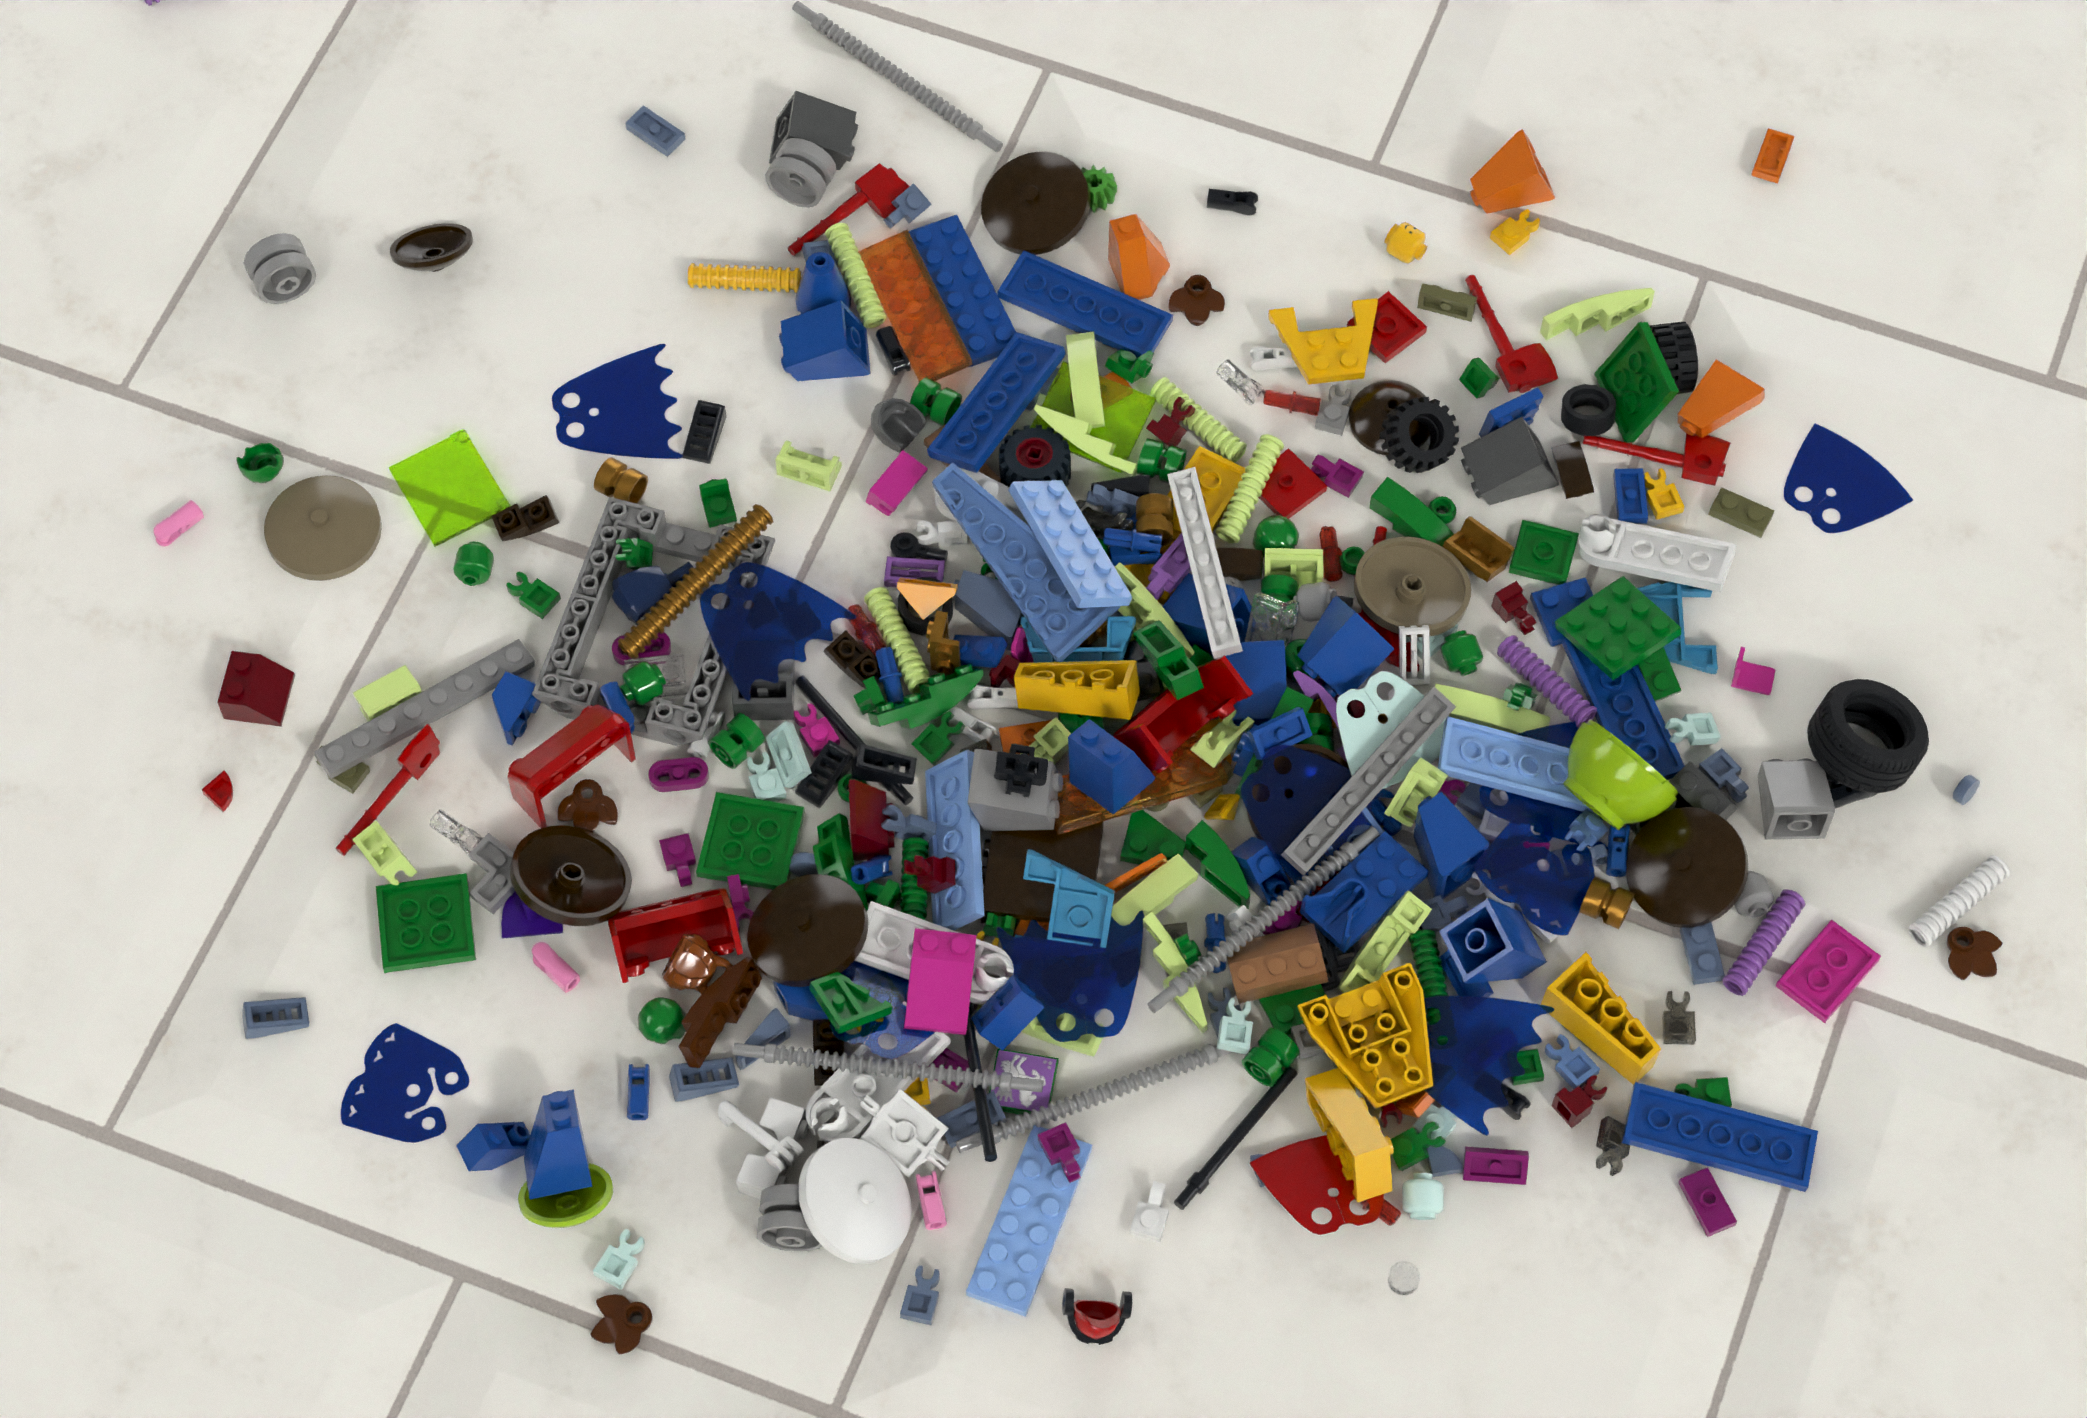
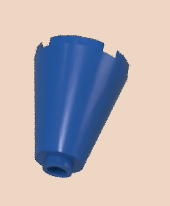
M817 252L809 256L795 297L798 312L802 314L840 300L850 309V290H848L834 259L824 252Z

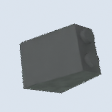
M795 91L776 118L769 163L771 164L776 159V154L785 140L800 138L813 142L823 148L834 160L836 170H840L846 161H851L854 154L855 146H852V140L858 130V124L855 123L857 112Z
M1523 417L1461 447L1465 457L1461 459V463L1468 475L1472 474L1474 482L1471 483L1472 489L1478 499L1483 497L1489 505L1559 485L1539 438Z

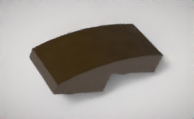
M1580 441L1551 447L1566 499L1594 493V487Z
M547 495L522 508L516 503L491 516L502 541L525 537L560 523Z
M1216 548L1223 577H1231L1234 582L1262 579L1263 552L1261 550Z
M847 630L823 651L845 674L864 689H866L863 683L864 680L874 676L877 681L881 677L876 656L869 648L865 651Z
M829 1019L813 1020L814 1053H816V1050H820L822 1054L825 1051H829L830 1055L838 1052V1055L842 1056L845 1053L844 1032L838 1034ZM821 1065L817 1069L814 1068L815 1086L823 1085L839 1067L835 1071L830 1066L826 1070Z

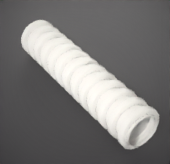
M1989 856L1987 861L1981 863L1974 872L1970 873L1967 878H1964L1961 883L1950 890L1948 895H1944L1940 901L1936 902L1935 906L1929 908L1928 912H1925L1922 917L1909 926V932L1914 941L1924 947L1929 946L1932 941L1938 938V935H1942L1945 930L1951 927V924L1956 923L1959 918L1964 916V913L1970 911L1971 907H1974L1978 901H1981L1984 896L1988 895L1990 890H1994L1998 884L2002 883L2003 879L2009 877L2010 871L2007 864L1997 856Z

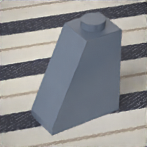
M964 570L961 579H956L954 584H958L957 592L953 596L955 597V609L988 636L1003 637L1008 644L1006 650L1011 651L1017 627L1022 625L1021 617H1024V615L999 580Z

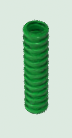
M913 837L902 842L903 858L901 864L903 867L901 868L902 893L900 898L902 901L900 903V912L926 920L927 891L917 886V875L904 873V860L914 862L915 855L927 859L929 856V843L922 838Z
M1424 929L1411 934L1409 941L1412 944L1411 950L1414 952L1412 956L1415 961L1414 966L1417 969L1416 975L1419 978L1418 980L1424 993L1426 1021L1428 1022L1427 1028L1430 1031L1429 1038L1432 1039L1430 1044L1434 1049L1445 1050L1455 1046L1458 1043V1037L1456 1036V1028L1453 1027L1455 1024L1454 1019L1451 1018L1453 1013L1450 1009L1451 1003L1448 1001L1449 994L1446 992L1447 985L1444 983L1446 979L1443 975V967L1441 966L1442 960L1439 957L1440 951L1437 948L1438 942L1435 940L1437 936L1435 931Z

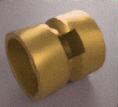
M610 457L604 461L596 474L594 490L607 497L614 496L616 499L638 504L645 493L648 476L634 468L627 470L626 464Z
M1151 493L1139 497L1136 501V519L1138 520L1136 522V532L1161 534L1162 547L1170 544L1173 541V522H1171L1173 520V500L1159 493Z
M1595 876L1587 890L1579 912L1594 919L1600 916L1603 918V923L1620 929L1635 894L1621 887L1612 889L1611 883Z

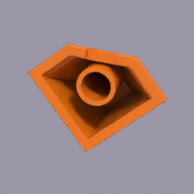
M1523 129L1518 131L1470 179L1474 189L1470 191L1472 200L1476 206L1481 205L1486 214L1555 199L1544 168L1541 167L1535 155L1536 151Z
M1137 214L1109 221L1108 260L1120 291L1138 300L1152 297L1162 276H1165L1170 268V263L1162 243Z
M1716 359L1678 412L1679 427L1691 436L1696 434L1703 438L1760 404L1765 398V389Z

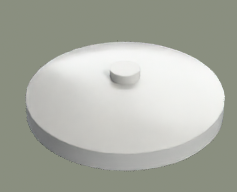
M857 1138L835 1139L821 1146L809 1156L801 1171L798 1193L803 1217L816 1240L836 1257L852 1263H872L893 1253L903 1243L908 1233L911 1222V1199L906 1182L890 1157L875 1145Z

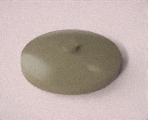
M328 475L310 477L289 486L273 501L264 523L266 544L275 562L286 572L296 577L315 581L343 577L361 567L374 553L382 530L379 510L370 493L352 480Z
M1396 537L1381 541L1364 553L1358 563L1354 576V592L1363 611L1381 627L1399 634V626L1407 628L1415 625L1417 627L1428 625L1430 637L1450 630L1463 618L1471 597V583L1464 566L1447 549L1421 538Z

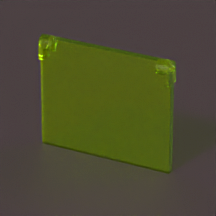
M1063 361L1042 407L1075 418L1069 364ZM1099 375L1105 426L1092 428L1090 436L1115 444L1113 456L1128 461L1156 402V398ZM1037 414L1030 427L1036 428V425H1042V429L1052 428L1039 414ZM1067 440L1070 453L1118 473L1123 472L1107 465Z
M465 429L459 430L451 434L450 437L389 467L391 474L434 547L492 519V515L511 506Z

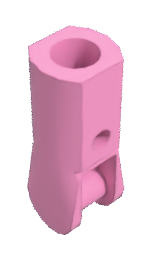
M190 500L170 517L154 527L153 531L156 542L160 546L170 545L182 533L204 518L202 510L195 502Z
M539 942L533 946V963L546 973L565 993L577 986L580 982L579 974L561 957H558L548 944Z
M932 1171V1175L921 1177L920 1174H916V1183L926 1229L934 1230L945 1227L947 1222L936 1171ZM931 1187L935 1189V1192L923 1193V1189Z

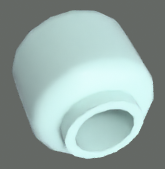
M1415 1173L1414 1179L1404 1182L1402 1186L1403 1210L1410 1214L1411 1219H1436V1214L1441 1213L1444 1208L1443 1184L1438 1180H1433V1174Z

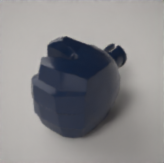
M688 561L685 565L668 575L663 573L659 566L643 567L613 580L614 593L612 598L628 620L638 625L637 621L645 613H650V608L652 606L656 607V602L663 600V595L665 593L669 594V589L671 587L675 588L676 582L678 580L682 581V576L684 574L688 575L689 569L693 568V566Z

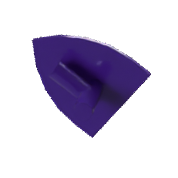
M516 892L507 899L502 913V939L563 933V924L546 919L531 910L519 898Z

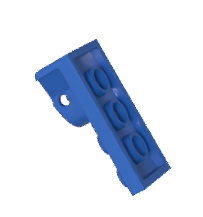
M1385 831L1318 893L1310 897L1306 895L1302 900L1300 913L1310 923H1314V926L1345 953L1389 912L1406 891L1411 892L1428 876L1429 870Z

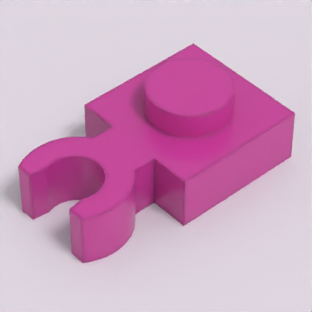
M809 703L807 707L810 715L803 717L796 710L794 711L795 722L803 727L799 730L800 736L815 758L829 740L840 745V738L826 717L817 720L816 708L813 704Z

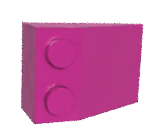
M915 928L904 1023L905 1029L966 1035L977 935Z

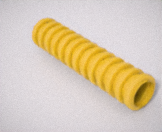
M691 263L688 267V285L690 288H694L697 285L701 289L703 286H707V289L715 286L716 289L724 287L725 290H728L729 287H733V290H737L740 287L744 291L747 288H750L751 291L759 288V291L768 289V292H772L773 289L781 292L783 289L787 293L790 290H794V293H797L801 280L799 268L791 270L790 267H787L786 270H782V267L774 269L773 266H769L768 269H765L764 266H760V269H756V266L747 268V265H743L742 268H739L738 265L730 267L729 264H726L725 267H721V264L713 267L712 264L704 266L703 263H700L699 266Z

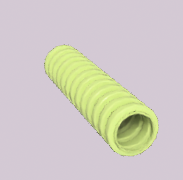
M836 223L825 231V236L828 238L829 245L832 246V252L835 253L834 257L838 261L839 268H841L840 271L844 276V281L847 283L848 290H850V295L854 298L853 302L857 305L856 309L860 313L861 320H863V326L865 328L878 327L885 322L887 316L883 312L882 305H880V299L877 298V292L874 290L871 278L867 275L868 271L864 268L865 264L861 260L862 257L858 253L857 246H855V240L852 238L848 224Z
M1167 377L1159 379L1153 385L1150 397L1156 399L1158 404H1163V408L1169 410L1170 414L1174 409L1173 404L1178 397H1182L1185 400L1181 406V411H1185L1189 405L1195 407L1194 414L1185 418L1182 424L1188 426L1189 430L1195 431V435L1201 436L1202 441L1207 442L1208 446L1214 447V450L1220 453L1222 457L1232 462H1237L1244 455L1247 444L1243 441L1240 442L1239 437L1234 436L1233 432L1227 431V427L1221 425L1220 421L1214 420L1211 414L1208 415L1205 409H1202L1199 404H1195L1192 398L1189 399V396L1183 393L1180 388H1176L1173 382L1170 383Z
M1269 434L1260 436V442L1256 445L1257 450L1253 451V458L1249 459V465L1245 468L1246 473H1243L1241 476L1243 481L1238 482V488L1234 491L1235 496H1232L1230 499L1232 504L1227 505V512L1223 514L1224 519L1220 520V527L1216 528L1217 536L1228 543H1238L1240 541L1239 535L1243 534V528L1248 524L1246 520L1251 518L1250 512L1254 511V504L1258 503V497L1262 495L1261 489H1264L1266 486L1264 481L1269 480V474L1273 471L1272 466H1275L1277 463L1275 458H1279L1281 455L1280 451L1283 450L1284 444L1275 436Z
M885 587L872 589L865 595L864 602L868 605V610L871 612V616L875 620V624L878 626L886 646L893 649L897 668L902 673L909 692L920 693L919 684L928 682L929 671L925 668V663L922 661L917 647L914 646V641L911 639L906 625L903 624V619L900 617V613L896 609L888 589Z

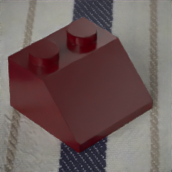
M231 651L217 702L223 718L282 727L295 673L261 654Z
M849 780L850 832L854 861L869 860L877 855H889V848H895L894 831L883 829L881 823L887 818L891 819L888 815L883 814L882 810L888 805H893V803H887L885 791L857 780Z

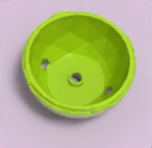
M1589 719L1587 723L1583 722L1575 733L1568 755V777L1563 785L1616 830L1619 831L1625 824L1643 822L1656 817L1677 800L1675 796L1678 794V791L1668 780L1636 752L1595 721Z

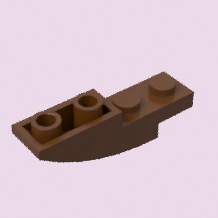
M752 957L744 958L715 980L697 999L682 1020L686 1034L678 1047L689 1067H701L726 1022L737 1023L743 1011L747 1008L752 995L762 980Z

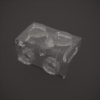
M1262 592L1254 594L1245 642L1284 640L1286 647L1287 644L1293 641L1292 636L1294 626L1298 620L1299 602L1296 600L1282 602Z

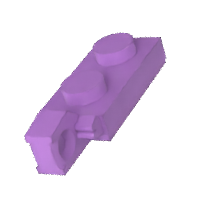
M1182 533L1151 568V574L1148 577L1150 584L1146 589L1156 600L1163 595L1164 591L1171 593L1173 589H1176L1191 571Z

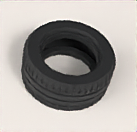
M1854 679L1833 686L1814 712L1807 728L1809 746L1819 765L1841 784L1866 793H1883L1903 786L1925 756L1929 746L1927 725L1917 707L1896 689L1881 682L1868 679ZM1848 723L1870 730L1883 741L1888 749H1883L1866 742L1853 731Z

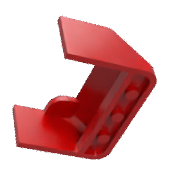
M1225 655L1197 667L1204 688L1179 700L1167 688L1112 734V736L1134 751L1151 772L1155 770L1158 773L1164 771L1173 763L1171 757L1174 755L1173 751L1211 719L1219 716L1222 720L1235 711L1233 705L1236 702L1254 694Z
M602 705L587 706L576 719L525 757L518 758L511 763L507 778L513 799L540 828L547 827L541 799L614 744L631 763L636 760L629 723L620 714Z
M724 888L711 889L620 911L614 917L607 920L622 983L629 982L628 977L644 974V969L650 966L649 962L671 957L684 934L699 935L706 940L710 950L716 952L717 955L730 954L735 950L737 955L743 954L733 906Z

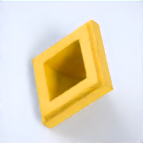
M1238 794L1219 795L1204 814V818L1206 820H1234L1240 796Z

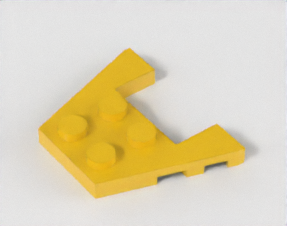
M1377 298L1352 301L1351 307L1355 326L1299 332L1294 307L1269 310V321L1275 325L1279 332L1278 336L1287 345L1292 354V359L1308 385L1364 379L1378 305Z

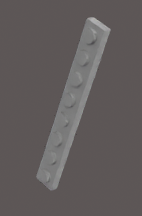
M518 639L314 751L315 757L330 779L421 730L426 724L430 725L497 687L505 671L518 676L535 666V660Z
M1433 687L1286 848L1281 856L1302 875L1306 874L1456 706L1439 690Z

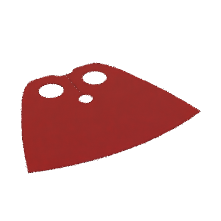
M1327 1135L1287 1145L1249 1163L1280 1204L1298 1223L1314 1234L1322 1235L1335 1232L1341 1225L1348 1223L1357 1226L1372 1223L1378 1219L1381 1213L1384 1194L1366 1200L1370 1207L1366 1214L1356 1215L1351 1212L1349 1208L1350 1202L1356 1199L1353 1194V1190H1355L1353 1179L1346 1180L1342 1172L1343 1166L1339 1155L1334 1156ZM1336 1188L1339 1194L1336 1197H1331L1328 1194V1190ZM1323 1207L1328 1209L1332 1214L1331 1220L1326 1224L1314 1222L1312 1212L1316 1208Z

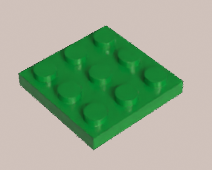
M1638 322L1594 373L1599 386L1611 392L1616 399L1615 422L1624 442L1634 443L1679 392L1648 322Z
M1624 576L1555 620V628L1612 680H1615L1681 635V627Z
M716 792L696 870L697 877L728 882L727 876L739 874L741 885L747 884V886L770 890L787 882L791 872V857L795 855L805 814L804 807Z
M467 873L400 882L399 885L386 884L376 886L384 973L476 960Z

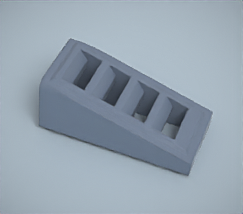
M306 997L244 1002L242 1019L245 1039L259 1038L309 1027ZM297 1008L298 1019H292L291 1009ZM280 1011H284L285 1020H280ZM271 1013L272 1021H267L266 1014ZM259 1016V1022H254L253 1017Z
M774 1008L744 1044L766 1046L769 1043L778 1046L790 1038V1025L780 1011ZM735 1055L737 1067L740 1070L745 1069L759 1059Z
M733 1057L706 1060L700 1068L689 1067L687 1063L674 1064L669 1074L675 1102L690 1100L739 1086ZM719 1069H724L726 1080H721ZM707 1072H711L713 1081L709 1082ZM695 1075H699L700 1083L695 1082ZM683 1078H686L687 1085H684Z

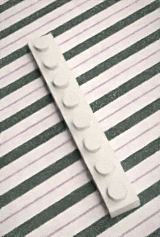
M1192 467L1167 474L1213 658L1242 652L1196 468Z

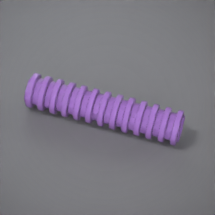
M1509 636L1500 644L1497 655L1501 658L1504 657V661L1510 663L1512 669H1517V673L1523 675L1526 681L1530 680V685L1536 686L1538 692H1543V696L1549 698L1551 704H1556L1558 710H1563V715L1569 716L1571 722L1576 721L1575 724L1578 728L1583 722L1587 723L1589 719L1593 720L1597 708L1590 706L1588 700H1583V696L1577 694L1575 688H1570V684L1564 682L1561 676L1557 677L1556 671H1550L1551 667L1547 664L1544 665L1542 659H1537V654L1531 653V649L1525 647L1522 641H1518L1517 636Z
M1788 889L1782 890L1780 897L1775 901L1776 904L1772 905L1771 911H1768L1766 918L1762 920L1761 925L1753 933L1752 939L1747 942V946L1743 948L1742 953L1737 957V961L1728 970L1727 975L1724 976L1722 981L1730 992L1741 996L1746 995L1748 988L1752 986L1753 981L1756 980L1758 974L1762 971V967L1766 965L1767 960L1772 956V952L1776 950L1777 945L1785 937L1786 931H1789L1791 924L1795 922L1796 917L1799 916L1801 910L1806 905L1802 896L1797 892Z

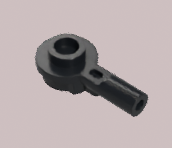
M903 532L893 537L890 544V549L895 557L917 558L918 556L944 560L946 562L948 556L947 550L919 544L918 539L911 533Z

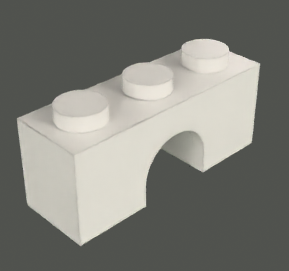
M769 1098L759 1126L779 1142L787 1135L797 1143L800 1138L804 1139L809 1129L805 1108ZM790 1149L789 1152L794 1156L795 1160L789 1164L781 1158L780 1160L786 1168L779 1172L768 1163L765 1156L747 1153L736 1180L738 1192L761 1199V1191L765 1188L787 1184L786 1171L788 1166H794L798 1155Z

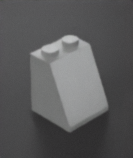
M975 749L968 805L984 831L1054 830L1055 818H1058L1060 814V805L1057 800L1058 791L1063 789L1062 774L1058 773L1054 763L1048 761L1045 785H1031L1029 798L1011 792V795L1005 794L1006 781L994 778L997 752ZM1013 780V784L1024 786V782Z
M1808 758L1797 761L1771 759L1767 762H1762L1758 773V784L1765 840L1825 839L1835 813V806L1825 770L1817 761Z

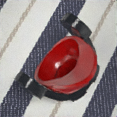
M1064 1288L1062 1312L1063 1315H1067L1069 1326L1079 1341L1086 1344L1098 1343L1099 1345L1109 1343L1119 1333L1125 1319L1131 1317L1132 1293L1123 1291L1120 1306L1118 1307L1116 1304L1107 1301L1077 1300L1074 1302V1290Z

